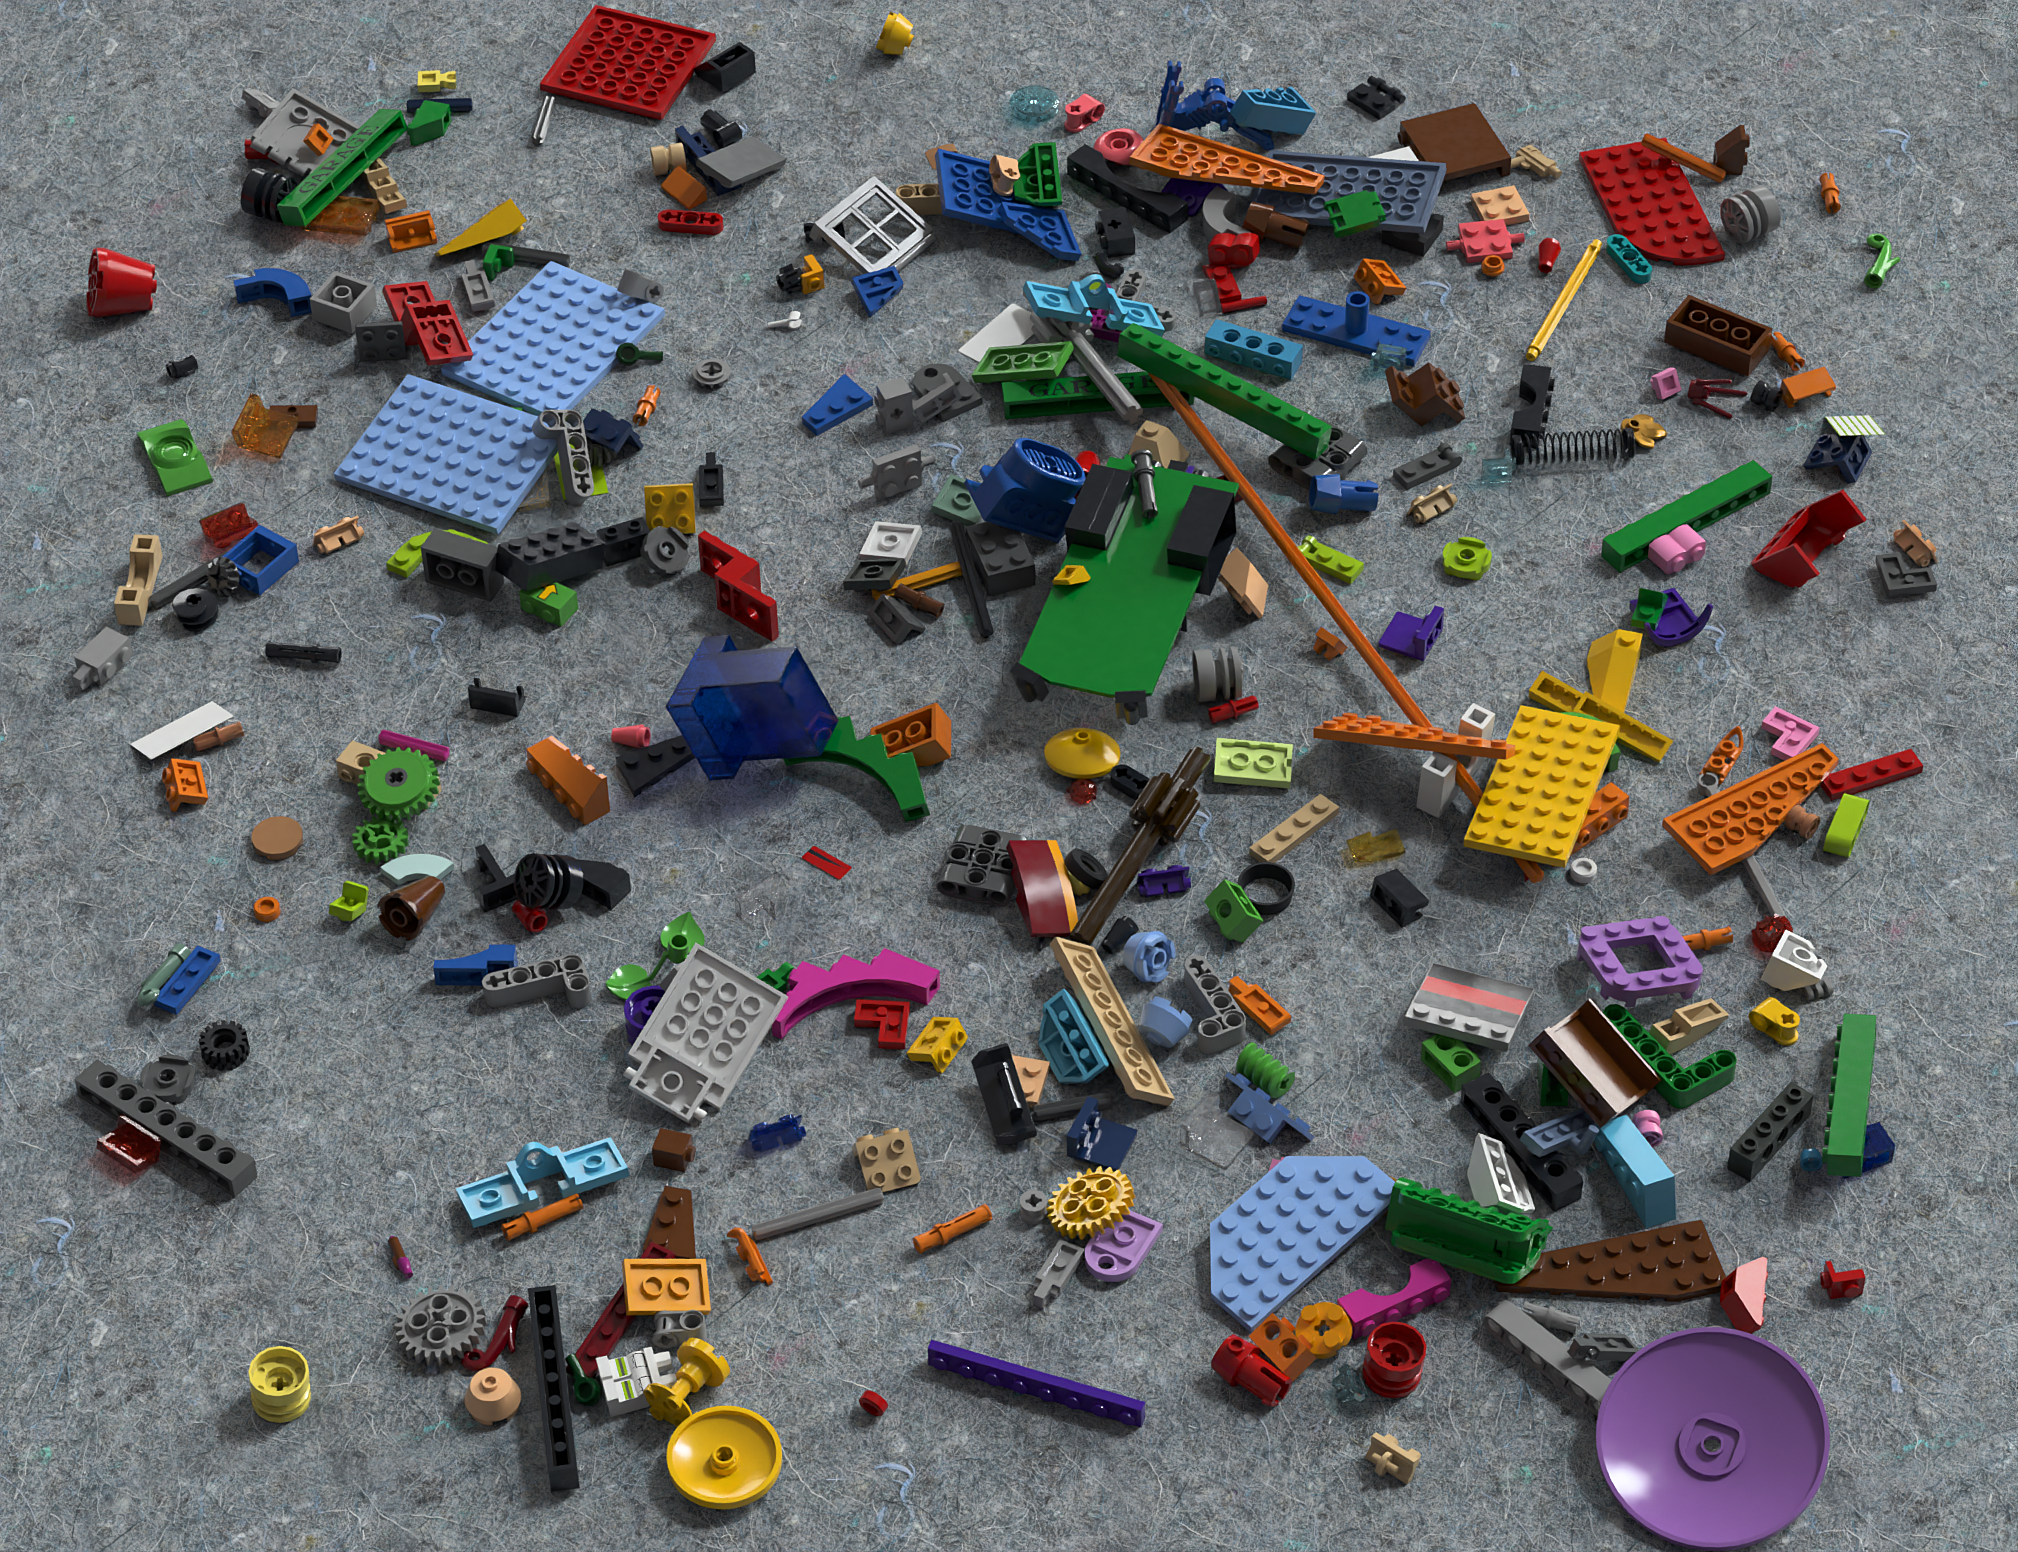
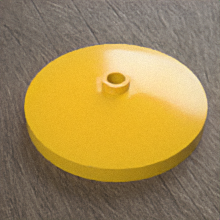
M715 1406L694 1413L676 1428L667 1447V1469L676 1489L695 1504L712 1509H734L758 1500L775 1484L782 1466L781 1443L773 1426L759 1414L737 1406Z

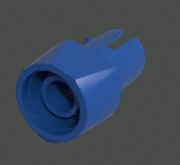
M1339 474L1314 475L1309 487V507L1314 511L1334 515L1338 513L1339 509L1374 512L1377 508L1379 493H1373V491L1378 489V485L1368 479L1366 482L1340 480Z

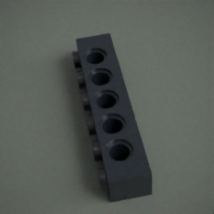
M1488 1072L1462 1085L1460 1103L1489 1137L1504 1144L1506 1147L1505 1152L1514 1159L1524 1174L1525 1179L1554 1212L1581 1199L1584 1184L1582 1176L1569 1166L1562 1153L1553 1151L1538 1157L1531 1153L1527 1146L1520 1141L1523 1133L1536 1127L1533 1119L1530 1116H1526L1520 1109L1518 1102L1505 1092L1500 1081L1495 1080Z

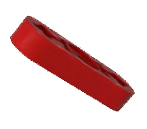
M667 209L659 212L657 216L659 229L666 232L717 235L724 229L723 217L718 213ZM687 221H696L693 224L685 223Z

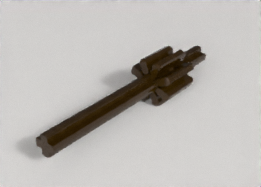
M1195 746L1194 749H1190L1172 777L1167 772H1161L1158 777H1151L1129 812V816L1134 819L1131 825L1136 830V833L1070 933L1069 937L1072 941L1091 946L1156 843L1159 841L1160 845L1169 846L1171 842H1178L1200 807V802L1196 800L1199 794L1193 786L1210 761V755L1203 753L1202 748Z

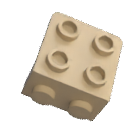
M893 1128L884 1131L883 1136L873 1138V1134L857 1138V1142L852 1146L854 1157L859 1158L867 1191L880 1188L883 1193L920 1182L921 1177L908 1129L899 1131V1128Z

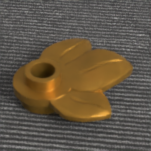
M1638 414L1633 418L1624 419L1620 425L1621 433L1624 428H1632L1635 442L1649 449L1654 448V439L1667 436L1666 430L1660 424L1654 423L1652 416L1646 414Z

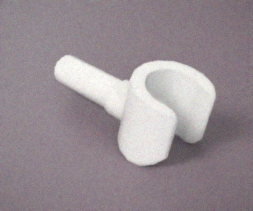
M792 311L788 319L769 322L768 327L788 326L790 329L796 330L802 322L799 319L800 312Z

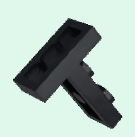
M485 843L475 847L477 858L474 859V864L479 873L483 872L487 884L478 888L480 906L483 911L488 912L517 900L514 890L515 874L508 877L505 876Z

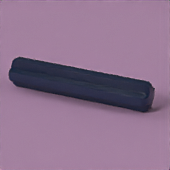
M471 98L409 99L406 103L408 113H415L417 108L421 107L424 100L449 104L450 112L472 111L473 109Z

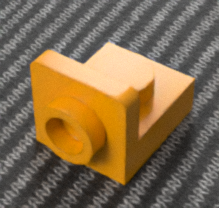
M812 254L804 256L803 274L800 276L803 294L825 288L823 269Z

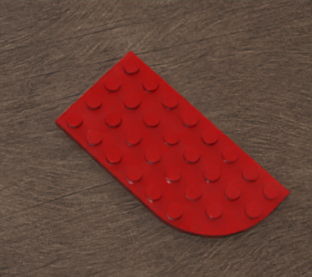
M1665 137V138H1658V139L1663 140V141H1665V142L1668 143L1666 137ZM1641 142L1579 152V161L1614 232L1626 237L1641 252L1643 257L1656 262L1659 259L1673 261V265L1682 266L1724 260L1725 252L1679 163L1642 146Z

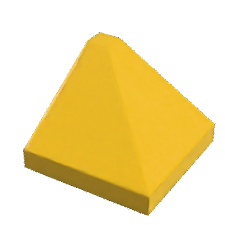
M1066 565L1052 582L1054 585H1072L1089 581L1091 577L1084 566Z

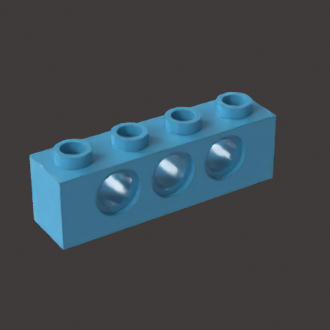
M1218 319L1215 320L1205 335V354L1292 380L1302 364L1303 345Z

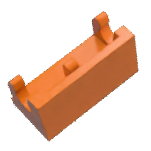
M429 210L385 220L387 239L393 253L438 243L434 232L435 225Z
M1821 367L1783 379L1780 389H1783L1782 399L1788 408L1794 407L1793 403L1813 395L1824 393L1826 396H1831V391L1836 389V385L1826 368Z

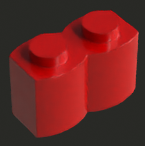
M1220 233L1213 236L1207 247L1209 263L1214 265H1226L1231 262L1237 265L1253 263L1260 252L1259 236L1253 233H1241L1237 236L1230 233Z

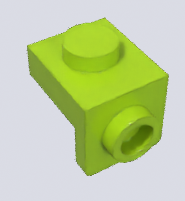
M345 881L343 883L342 896L329 905L328 914L337 916L342 921L354 920L366 911L369 888L351 881Z

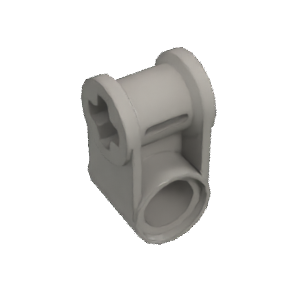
M629 269L624 270L617 288L618 292L649 302H657L663 295V287L660 283Z
M664 1310L654 1315L653 1322L656 1325V1332L653 1334L652 1342L657 1347H680L689 1338L707 1340L708 1335L704 1315L698 1310Z

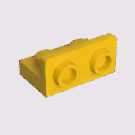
M932 1017L907 1051V1055L911 1061L932 1062L936 1071L943 1073L964 1045L968 1036L958 1018Z

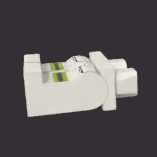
M652 1347L643 1349L644 1352L635 1351L627 1356L608 1360L607 1356L596 1358L610 1418L649 1407L650 1405L643 1394V1390L648 1384L659 1383L671 1389L677 1381L675 1373L659 1375L661 1372L673 1370L669 1351L653 1354Z

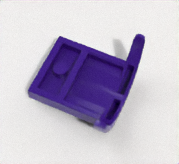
M1675 588L1661 591L1668 595V600L1656 630L1653 631L1648 622L1644 624L1649 638L1659 646H1674L1698 635L1707 624L1713 610V605L1711 603L1707 604L1702 614L1697 618ZM1638 599L1630 601L1629 609L1633 614L1638 604Z

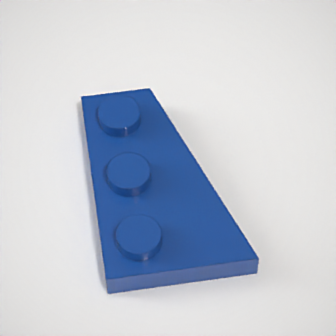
M843 374L802 416V424L818 436L873 406V398L846 374Z

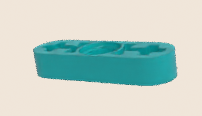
M1619 234L1609 236L1607 238L1606 252L1633 282L1638 284L1648 283L1652 276V266L1626 237ZM1630 257V258H1633V259H1635V260H1633V261H1627V260H1624L1623 258Z

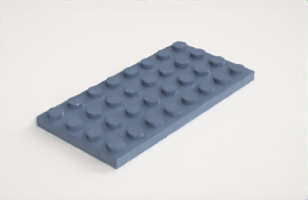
M1270 150L1267 158L1325 175L1324 184L1315 194L1255 188L1250 204L1255 202L1274 206L1276 212L1300 220L1304 218L1309 222V225L1333 226L1328 220V211H1325L1323 207L1326 201L1365 190L1368 193L1375 191L1386 215V221L1379 223L1380 226L1372 228L1373 230L1425 233L1447 170L1446 163Z

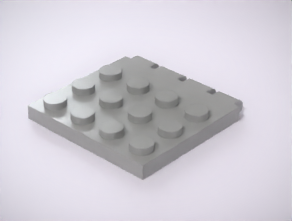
M293 88L253 133L250 147L264 155L269 152L268 157L283 166L289 163L288 169L304 177L306 174L309 176L360 126ZM317 123L334 138L325 153L317 156L303 142L311 127Z

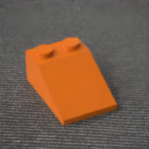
M937 703L871 728L870 735L881 733L889 758L899 753L913 752L917 767L931 766L951 758V719Z

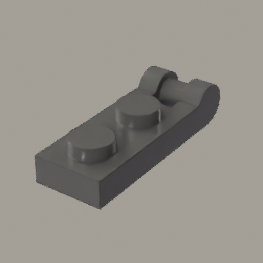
M1445 442L1440 444L1436 450L1393 469V477L1408 490L1458 467L1462 462V457L1457 452H1452V447Z

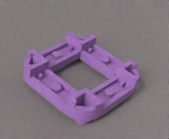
M1657 916L1654 919H1634L1582 928L1578 943L1577 960L1579 962L1586 961L1601 984L1600 995L1605 1000L1611 997L1625 1002V1007H1635L1638 998L1679 993L1683 1000L1692 998L1693 992L1700 986L1703 969L1678 930L1669 924L1668 918ZM1646 944L1650 951L1658 950L1669 968L1627 974L1611 949Z

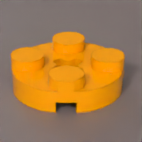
M1320 1302L1314 1305H1307L1302 1309L1301 1316L1296 1324L1295 1335L1298 1338L1302 1334L1313 1345L1310 1351L1317 1358H1330L1338 1354L1336 1351L1342 1346L1346 1347L1352 1336V1322L1339 1305L1331 1302ZM1326 1325L1330 1328L1329 1331L1324 1332L1323 1336H1320L1318 1330L1321 1326Z

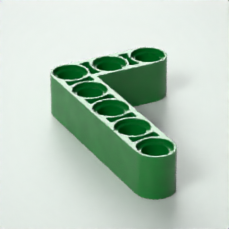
M1610 1004L1604 1008L1603 1014L1661 1078V1081L1654 1088L1671 1106L1678 1109L1686 1108L1733 1082L1737 1058L1733 1052L1729 1050L1716 1051L1683 1069L1623 1006Z

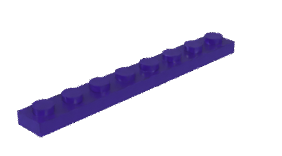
M932 1339L927 1348L928 1365L938 1370L951 1371L966 1378L985 1381L993 1386L1012 1389L1020 1394L1025 1393L1039 1397L1044 1401L1060 1403L1071 1409H1080L1093 1413L1098 1417H1107L1120 1421L1125 1425H1134L1142 1428L1145 1421L1144 1401Z

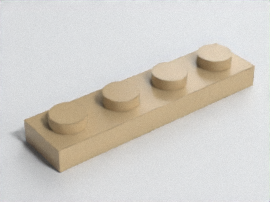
M1319 794L1249 847V855L1259 862L1275 863L1339 814V806L1322 794Z

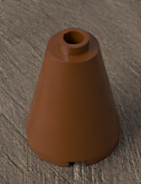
M427 876L384 895L377 904V909L380 907L381 912L378 917L384 928L396 938L402 936L407 938L406 940L408 941L416 938L422 932L445 895V887L442 881L434 876Z

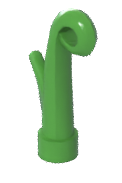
M1878 233L1871 234L1866 238L1870 247L1881 249L1872 268L1868 269L1864 278L1865 284L1874 289L1882 286L1886 272L1893 265L1900 262L1899 257L1890 260L1891 244L1888 238Z

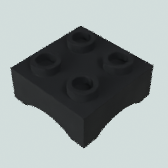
M1437 213L1431 214L1425 233L1382 230V243L1424 257L1443 230L1444 216Z

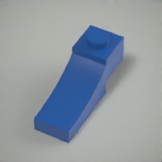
M506 944L489 945V949L470 956L434 960L436 985L482 986V980L487 974L517 967L516 946Z

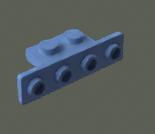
M1229 1072L1226 1073L1225 1076L1243 1089L1242 1093L1227 1111L1270 1144L1286 1123L1290 1124L1311 1141L1315 1136L1308 1132L1311 1126L1299 1117L1295 1121L1288 1117L1290 1111L1280 1103L1273 1106L1268 1102L1271 1097L1260 1088H1257L1256 1091L1249 1088L1248 1086L1251 1082L1240 1073L1236 1076Z

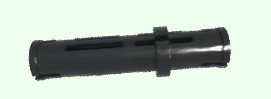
M268 641L265 647V654L267 657L311 660L312 663H318L319 661L340 663L342 649L340 647H323L317 643L301 645Z

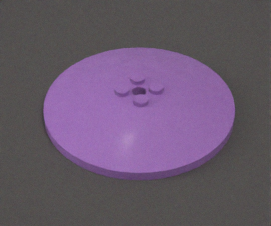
M1702 1327L1682 1330L1663 1336L1640 1349L1624 1363L1615 1374L1603 1396L1596 1424V1447L1601 1472L1610 1492L1621 1508L1636 1523L1655 1536L1675 1545L1703 1551H1726L1749 1547L1763 1542L1783 1531L1801 1516L1817 1494L1824 1479L1829 1457L1830 1431L1824 1403L1817 1388L1803 1368L1791 1356L1767 1340L1750 1333L1721 1327ZM1708 1440H1716L1720 1443L1721 1447L1716 1452H1709L1705 1449L1704 1444Z

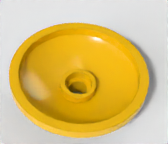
M1084 727L1071 728L1059 732L1048 740L1044 749L1045 761L1051 769L1061 775L1078 779L1096 778L1111 772V769L1119 764L1121 754L1118 743L1108 734Z

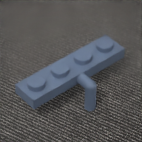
M1580 1108L1525 1131L1520 1141L1527 1146L1531 1153L1538 1157L1567 1145L1583 1155L1588 1151L1599 1129L1587 1112Z

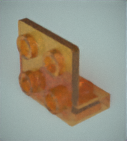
M251 393L231 433L239 448L280 459L299 423V419L296 416L266 409L260 396Z

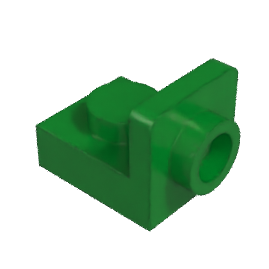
M490 244L483 260V270L487 280L493 281L496 273L500 272L502 266L513 267L514 258L511 247Z

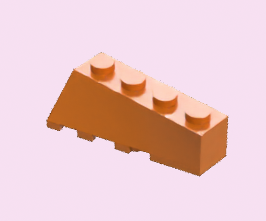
M551 735L526 749L528 759L526 765L528 770L540 778L543 786L546 789L549 788L554 793L559 803H564L568 807L569 812L575 819L578 818L584 825H587L610 812L607 777L602 773L596 775L595 768L590 764L584 766L582 758L577 754L571 756L569 748Z

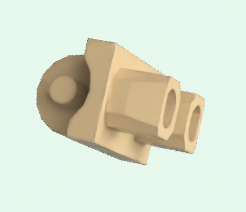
M1376 1432L1371 1436V1445L1365 1458L1376 1465L1375 1473L1383 1476L1388 1472L1408 1484L1412 1481L1421 1454L1413 1448L1407 1451L1398 1446L1397 1438L1390 1434L1382 1436Z

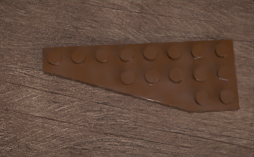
M1701 1219L1543 1252L1533 1270L1516 1283L1507 1284L1495 1280L1493 1282L1497 1292L1531 1294L1532 1291H1549L1550 1295L1561 1296V1292L1576 1293L1578 1297L1620 1299L1621 1296H1639V1300H1650V1297L1665 1298V1301L1677 1302L1720 1293L1721 1283L1726 1278V1275Z

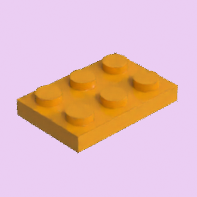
M706 1259L623 1260L622 1272L626 1315H655L657 1312L664 1310H698L703 1315H709L711 1306Z

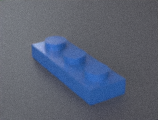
M197 945L160 990V995L154 1002V1005L177 1015L221 962L220 954Z

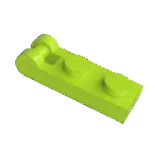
M1307 535L1302 540V545L1297 546L1313 568L1349 584H1352L1364 570L1363 562L1317 542L1313 536Z

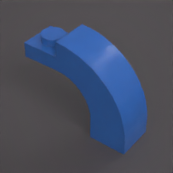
M261 268L254 270L255 276L233 280L238 304L262 298H275L288 306L291 317L312 313L310 289L306 282L295 273L277 268Z

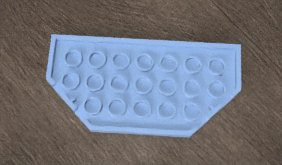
M1286 1156L1210 1223L1211 1299L1252 1333L1272 1312L1277 1311L1388 1211L1392 1187L1395 1181L1365 1156Z

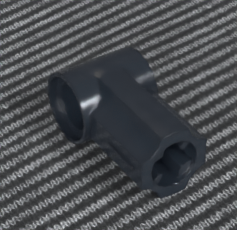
M709 109L700 118L701 125L713 135L718 147L724 148L742 139V131L735 121L728 122L717 111Z

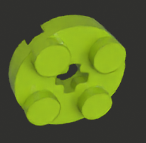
M1461 537L1458 538V542L1453 544L1450 541L1443 549L1442 563L1447 575L1470 578L1476 581L1480 580L1491 566L1492 552L1479 539Z

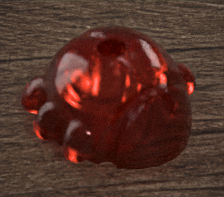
M1078 779L1072 782L1066 789L1070 793L1071 799L1079 804L1090 803L1091 800L1097 799V786L1088 779Z

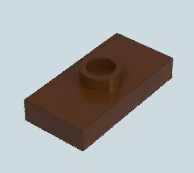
M270 405L268 428L316 427L318 406Z

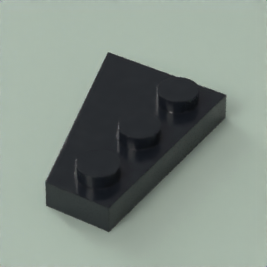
M687 734L615 758L616 765L635 798L649 784L653 786L660 781L659 778L667 772L673 773L696 758V750Z

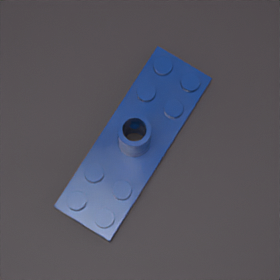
M1360 291L1351 292L1347 295L1346 308L1299 295L1282 324V331L1412 367H1415L1431 336L1430 330L1369 314L1370 298L1366 293Z

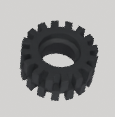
M221 1020V1025L214 1022L212 1023L213 1028L207 1026L205 1032H201V1039H199L202 1059H204L206 1065L210 1064L212 1069L218 1066L219 1071H223V1068L226 1066L228 1070H232V1065L235 1064L236 1067H239L241 1065L240 1060L243 1062L247 1060L246 1055L249 1056L250 1047L246 1030L242 1028L241 1024L235 1025V1021L231 1020L229 1024H226V1020ZM223 1042L234 1043L232 1046L225 1049L215 1048L218 1044Z

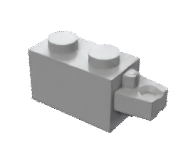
M105 627L74 657L77 672L73 676L74 686L83 691L93 682L102 685L133 656L130 638Z

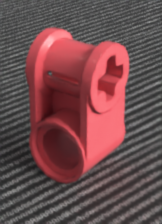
M1088 94L1081 95L1065 107V113L1067 114V120L1064 123L1065 129L1073 133L1082 131L1103 116L1105 105Z

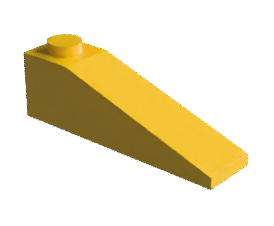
M510 198L496 206L480 218L479 222L468 227L461 235L455 237L434 254L436 257L506 236L510 233L514 236L524 229L522 224L527 220Z

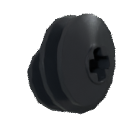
M187 589L180 592L172 602L175 618L183 623L184 629L188 631L198 632L205 630L218 619L219 609L217 600L211 592L205 589Z

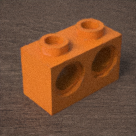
M1272 1312L1249 1335V1338L1293 1382L1317 1357L1310 1351L1313 1345L1302 1334L1297 1338L1292 1333L1296 1328L1284 1316L1280 1320ZM1280 1332L1279 1336L1272 1340L1274 1335ZM1297 1350L1296 1354L1289 1358L1291 1353Z

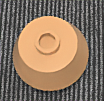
M486 1368L473 1376L465 1393V1406L473 1419L481 1424L493 1425V1422L501 1421L505 1418L509 1421L519 1409L521 1391L516 1382L504 1370Z

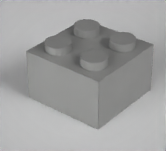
M334 271L310 298L313 320L353 334L355 324H361L377 306L374 284Z

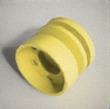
M271 1347L258 1353L251 1361L248 1371L253 1409L260 1417L270 1422L283 1423L300 1417L309 1407L311 1400L307 1360L300 1352L290 1347Z

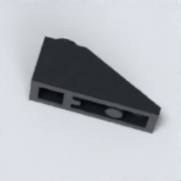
M576 859L583 873V889L581 894L612 910L631 892L630 875L623 868H618L608 862Z

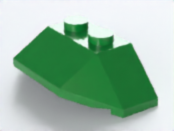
M1056 142L1033 143L1029 150L1017 160L1020 178L1014 183L1015 200L1030 206L1044 208L1061 207L1062 195Z

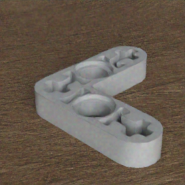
M1136 269L1128 271L1117 290V297L1138 302L1146 285L1145 273ZM1124 294H1133L1134 296H1132V297H1124L1123 295H1124ZM1152 305L1165 331L1174 329L1176 326V313L1171 309Z

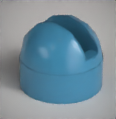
M1813 1147L1812 1149L1805 1148L1801 1152L1799 1159L1803 1170L1815 1171L1821 1168L1822 1156L1817 1149Z

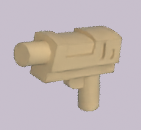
M1532 145L1521 148L1516 152V158L1511 159V169L1521 166L1524 169L1533 170L1541 177L1552 175L1556 179L1562 175V171L1556 168V162L1541 154V151Z

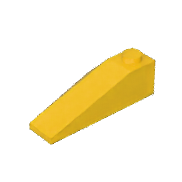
M1617 629L1592 641L1586 663L1587 669H1589V681L1593 695L1618 710L1625 712L1641 655L1643 634Z

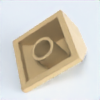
M1148 420L1144 422L1135 434L1128 454L1131 455L1139 449H1147L1152 452L1153 460L1160 462L1164 468L1168 467L1170 460L1185 462L1189 457V452L1169 428Z

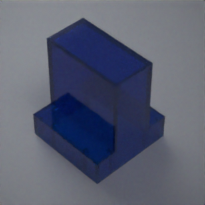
M730 635L709 636L702 639L665 706L709 781L735 779L744 761L821 756L839 722L797 646L738 651Z

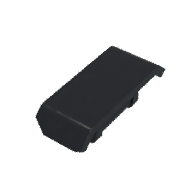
M1004 1043L979 1051L971 1063L997 1144L1010 1145L1036 1137L1037 1131L1009 1045Z

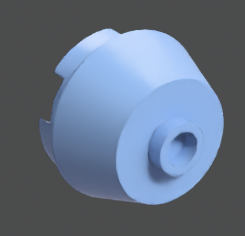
M1160 931L1134 934L1127 941L1123 951L1125 966L1142 982H1159L1169 974L1166 969L1169 966L1170 959H1175L1173 941L1167 939Z
M1154 996L1153 1000L1143 1005L1139 1030L1151 1043L1171 1048L1189 1034L1192 1018L1184 1010L1180 1014L1175 1008L1169 1006L1171 1001Z

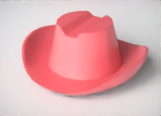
M1119 128L1103 133L1096 140L1093 149L1102 153L1103 158L1115 165H1130V156L1144 140L1134 130Z

